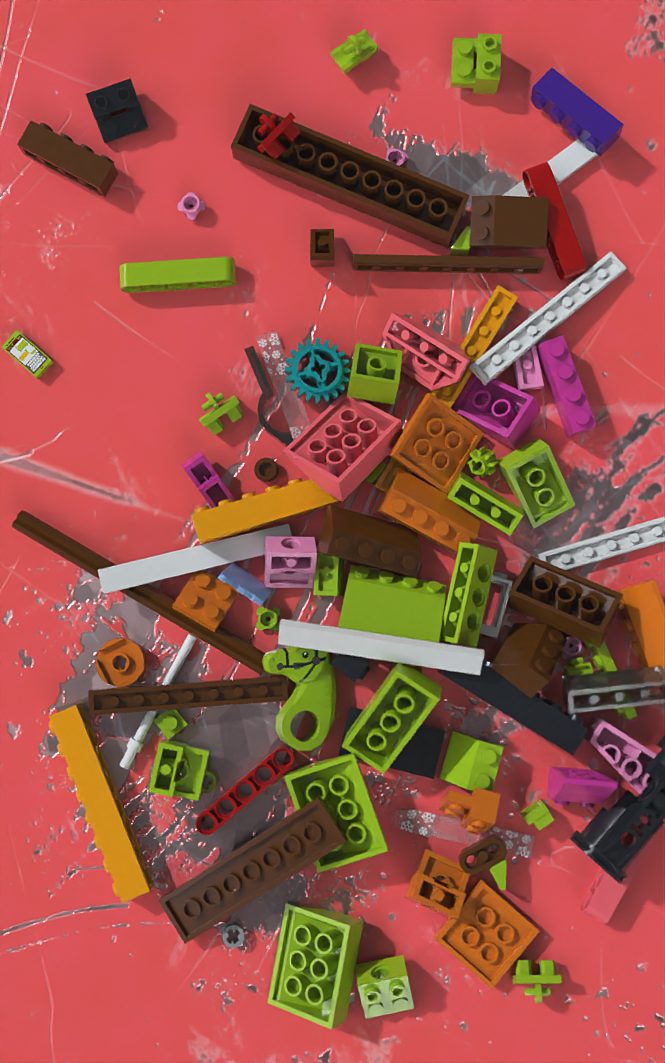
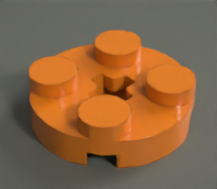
M116 638L106 642L100 648L95 665L99 677L104 682L116 687H125L135 683L146 669V658L144 651L136 642L131 639ZM119 655L127 660L124 669L121 666H115Z

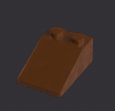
M502 195L472 196L469 246L476 250L547 248L550 199Z

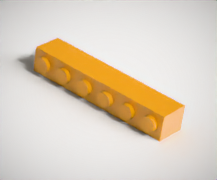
M302 478L289 481V486L279 488V485L270 486L265 489V493L256 495V492H250L242 495L241 500L234 502L232 499H226L218 502L219 506L211 509L209 505L195 509L194 514H191L199 544L202 545L328 507V505H335L340 500L323 491L311 479L302 481Z

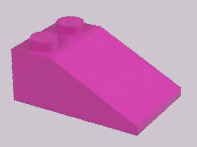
M474 373L451 407L452 410L476 428L513 449H516L541 411L533 396L496 379L484 385Z
M549 766L547 796L558 805H569V802H579V806L592 808L594 804H603L617 788L615 780L598 770Z

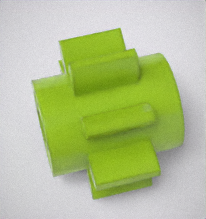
M483 446L479 450L475 449L470 453L472 459L467 464H469L472 474L480 475L483 478L487 474L492 475L496 471L494 466L499 463V460H497L494 451Z
M583 657L569 660L570 665L564 666L567 683H574L575 689L589 686L588 681L594 678L591 663H584Z

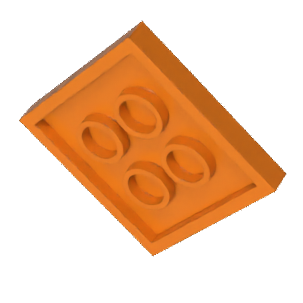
M427 393L389 455L433 487L448 494L470 458V453L474 451L484 433L434 395Z
M481 879L464 899L458 919L448 918L434 935V939L489 988L493 989L540 931Z

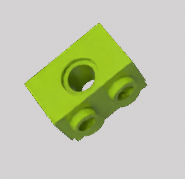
M478 33L477 38L453 37L450 87L473 88V93L496 94L500 81L502 34ZM474 62H476V70L473 69Z
M163 739L160 741L148 792L199 801L210 750L189 746L187 743Z
M404 955L356 964L357 985L365 1019L414 1009Z

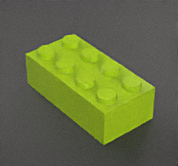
M397 662L346 733L342 747L351 753H355L357 757L384 774L440 700L442 686L412 666Z

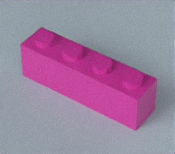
M562 335L540 343L536 348L539 363L567 438L590 431L597 424L564 336Z

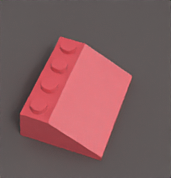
M344 391L283 450V454L323 491L343 502L390 454L402 434L401 420L361 399L347 397V392Z

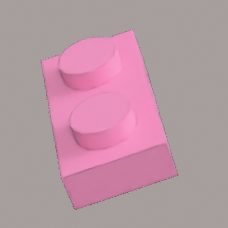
M535 344L513 362L517 387L522 392L542 389L544 386Z

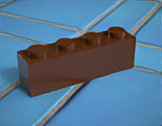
M31 120L17 143L24 155L103 197L106 196L118 175L114 162L105 155L100 157L94 154V151L88 146L75 144L69 136L63 133L58 135L53 132L51 127L42 122L38 124Z

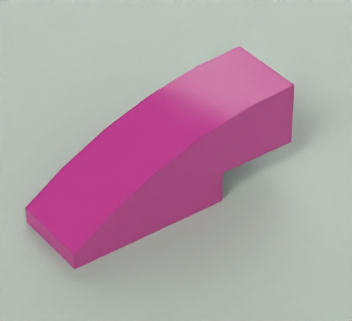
M201 451L181 464L211 508L219 506L218 502L226 499H232L233 502L236 501Z

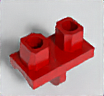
M291 112L277 127L274 123L279 117L275 113L270 118L264 114L261 115L259 122L262 126L257 131L261 136L267 131L270 133L257 147L261 154L266 151L271 157L276 159L286 149L276 138L282 134L291 143L301 133L293 122L296 117Z

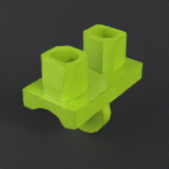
M363 29L355 36H348L347 41L331 51L330 54L341 71L346 74L353 67L377 52L378 46L372 41L366 29Z
M209 392L205 394L209 401L201 405L204 411L211 407H214V409L200 417L199 421L203 427L206 426L214 435L225 428L218 419L226 413L232 422L243 417L238 405L240 402L234 395L218 405L217 403L225 399L222 393L215 397H212Z
M517 960L515 975H512V984H533V988H524L525 996H533L536 1004L542 1003V996L551 995L550 988H541V984L562 983L561 975H557L554 960L539 961L540 975H532L531 960Z

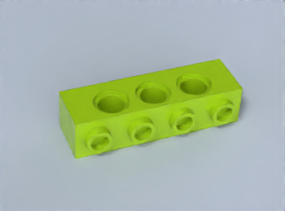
M460 542L439 640L477 648L497 550L479 544Z

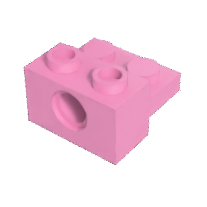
M266 536L264 588H313L317 558L315 538Z

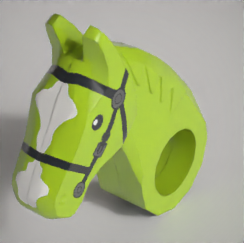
M295 646L266 652L262 659L263 668L266 673L282 674L296 683L292 695L276 716L275 729L282 742L298 751H311L321 745L326 738L335 714L336 680L330 655L327 651ZM308 711L313 719L312 730L304 738L296 739L291 733V721L299 712Z

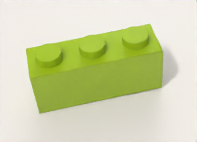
M463 472L459 474L448 492L447 498L509 536L524 516L521 507Z

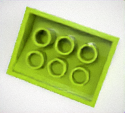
M351 565L338 628L439 643L446 598V585L436 581L416 579L412 576L396 575L388 571L372 570L365 566Z
M355 753L314 762L293 769L284 776L296 810L321 796L348 838L344 844L314 862L318 873L389 851Z
M286 903L267 1003L331 1030L346 1022L364 921L339 912Z

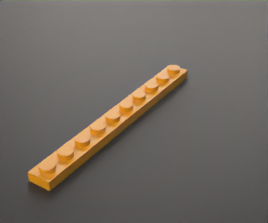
M499 285L496 287L460 346L470 359L460 381L433 390L431 393L448 407H452L471 376L470 365L485 353L518 299V296ZM392 458L377 481L375 488L386 493L398 468L409 474L412 471Z

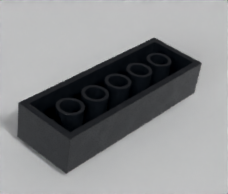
M483 660L480 675L439 669L438 672L572 755H574L589 730L582 725L584 720L566 710L564 713L560 712L563 707L546 698L543 700L539 699L540 693H536L532 698L527 696L492 669V664L486 660Z

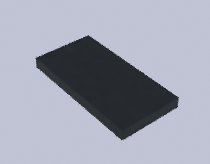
M350 706L339 755L351 754L350 751L342 747L346 733L364 709ZM421 724L389 768L434 779L445 730Z

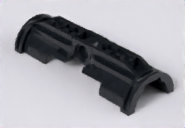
M665 735L657 743V746L662 750L644 770L653 779L638 797L627 789L609 811L603 807L581 833L576 830L569 838L619 884L628 876L624 873L626 868L665 823L663 821L665 819ZM641 814L644 816L647 815V824H640L641 820L639 819V816ZM633 824L641 831L640 834L632 829L630 825ZM625 832H631L634 837L632 844L628 846L622 845L620 841L621 835Z

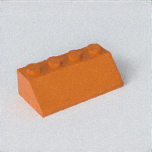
M398 468L376 510L455 554L458 553L460 542L474 544L481 522L480 517L447 498L448 495L400 468Z
M639 581L615 590L623 594L618 610H621L624 617L622 620L623 627L627 633H630L633 640L631 643L635 656H639L641 661L640 671L643 678L651 683L665 682V604L656 581Z

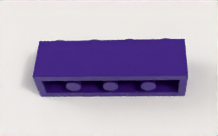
M551 68L532 87L531 101L533 105L547 113L554 123L562 125L570 136L578 138L583 142L590 152H595L601 157L620 138L624 124L554 68Z

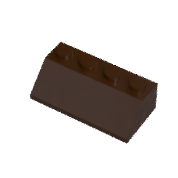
M328 505L317 553L403 576L416 577L422 554L418 533L400 524Z
M530 556L509 592V608L600 648L612 625L623 594Z

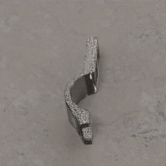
M254 346L248 347L244 350L262 391L257 408L259 421L267 434L287 447L293 441L290 432H280L273 429L264 418L265 406L267 401L273 396V392Z

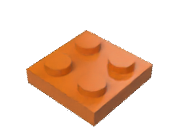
M205 570L196 571L173 603L172 608L215 632L239 592L228 583L222 582Z

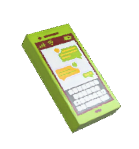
M18 330L1 346L2 349L37 379L54 363Z

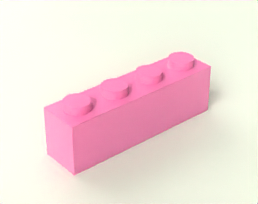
M595 717L584 739L589 741L640 794L653 779L644 770L657 754L604 720Z

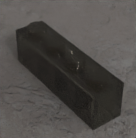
M662 666L561 677L562 698L569 714L665 703V670Z

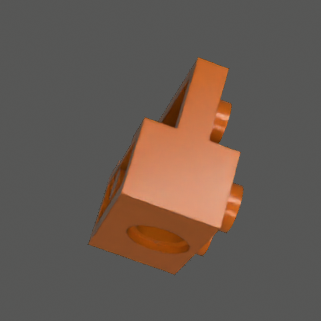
M477 787L473 790L472 795L449 790L440 800L438 810L443 811L444 815L450 818H459L461 816L460 827L466 828L468 833L481 835V833H485L495 825L501 794Z
M425 849L417 871L412 875L405 898L448 918L458 919L466 896L464 890L470 874L464 872L460 864ZM434 880H437V881H439V882H442V883L446 884L447 887H444V886H442V885H440V884L434 882Z

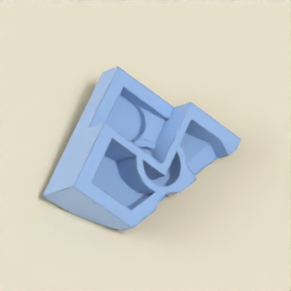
M236 562L229 565L218 577L219 580L227 582L236 591L260 607L264 605L274 591L272 588H264V583Z

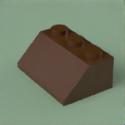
M514 623L491 668L532 698L550 681L567 638L560 631L547 624Z

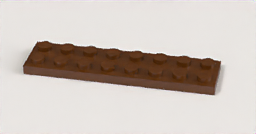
M318 796L169 892L159 902L183 942L187 943L344 844L348 838L322 797Z

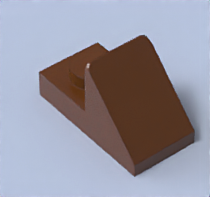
M311 229V267L335 266L334 229Z

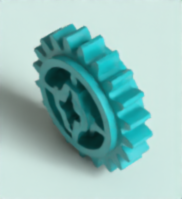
M319 338L316 339L315 345L307 339L306 347L298 343V352L291 350L290 355L292 358L286 359V364L291 367H286L284 373L289 375L286 377V383H293L290 391L299 390L298 399L306 395V403H309L311 398H314L315 404L318 405L320 398H323L327 404L329 395L336 400L338 397L337 391L340 393L344 392L345 388L342 384H348L349 379L345 376L350 375L351 370L344 368L348 366L349 360H341L345 352L337 353V344L330 348L328 339L324 345L320 344ZM320 356H324L328 358L330 361L323 360L320 358ZM308 357L309 365L303 371L298 372L300 363ZM314 366L318 371H322L321 376L316 371L313 372ZM336 371L335 380L327 386V376H329L331 372ZM304 380L306 382L313 383L316 386V388L307 385L306 383H304Z

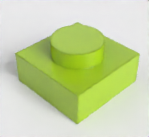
M178 709L166 710L154 720L168 740L189 724Z

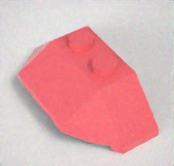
M391 313L382 336L389 349L403 351L401 371L431 391L459 382L470 361L462 347L425 324L396 313Z

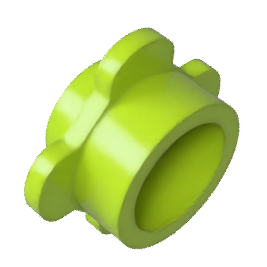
M259 607L256 611L258 615L257 629L260 631L264 629L277 631L280 626L278 623L280 610L277 607L272 609Z

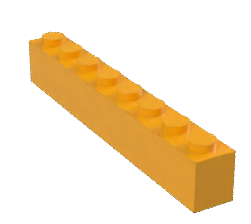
M83 703L50 715V731L53 735L57 736L59 754L62 758L66 759L68 764V777L71 781L75 782L77 787V800L80 804L84 805L86 810L85 820L95 833L94 843L104 856L103 865L105 871L112 876L114 894L116 897H120L121 902L124 903L149 892L154 886L153 880Z

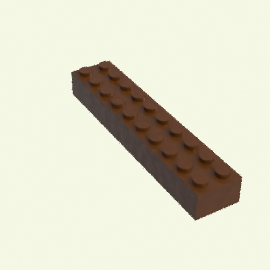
M249 104L231 144L234 159L441 246L449 247L470 195L298 123L295 124L301 133L291 143L282 134L276 138L286 148L276 159L271 157L266 151L261 154L257 147L270 133L267 131L263 136L258 133L257 130L262 126L259 118L263 114L270 118L273 113ZM277 115V116L279 117V119L274 123V124L276 125V127H277V126L282 122V120L284 119L283 117H281V116H279V115Z

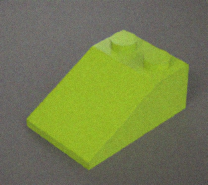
M537 438L499 459L497 464L504 479L533 529L575 506L549 445L541 439Z

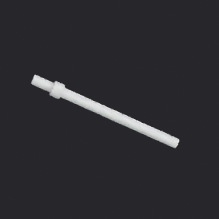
M188 634L162 684L174 683L197 639L196 637ZM159 710L147 711L135 736L131 737L127 744L128 749L119 764L121 767L128 769L136 753H140L144 745L143 740Z

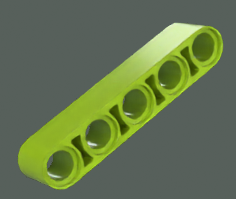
M231 257L124 263L119 266L120 289L126 293L229 287L236 284L235 259Z

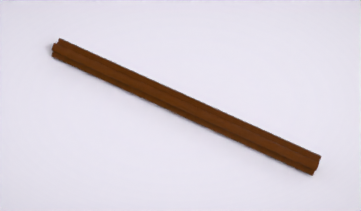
M20 511L17 519L12 523V528L100 579L99 569L116 565L26 511ZM143 584L119 590L261 675L263 673L262 659L265 655L263 651L220 626L213 632L174 610L172 606L175 599L153 586Z

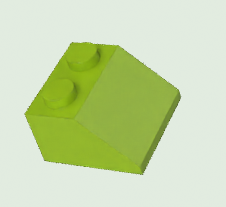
M356 343L347 397L394 405L399 387L403 351Z
M452 730L440 779L471 791L477 787L492 792L504 747L499 743Z

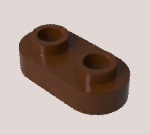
M497 836L486 837L464 848L459 854V864L467 874H477L504 860L507 854V847L503 840ZM491 845H497L495 852L489 851ZM474 856V862L468 863L467 857Z

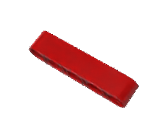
M545 162L523 170L522 178L528 196L550 199L547 248L558 277L563 281L585 273L586 262L550 165Z
M289 745L278 746L207 806L196 820L198 832L203 835L214 833L293 765L295 759L293 748ZM281 751L289 753L290 761L281 763L277 759V754ZM266 767L271 771L272 776L268 779H263L259 776L258 770ZM249 784L253 792L249 795L241 793L240 785ZM230 800L233 804V809L231 811L224 810L221 806V801ZM210 816L214 820V826H205L202 818Z

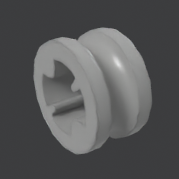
M235 922L225 926L222 940L227 947L237 948L243 943L245 936L243 927ZM233 929V932H235L236 929L239 931L237 941H234V938L232 941L228 939L229 930Z

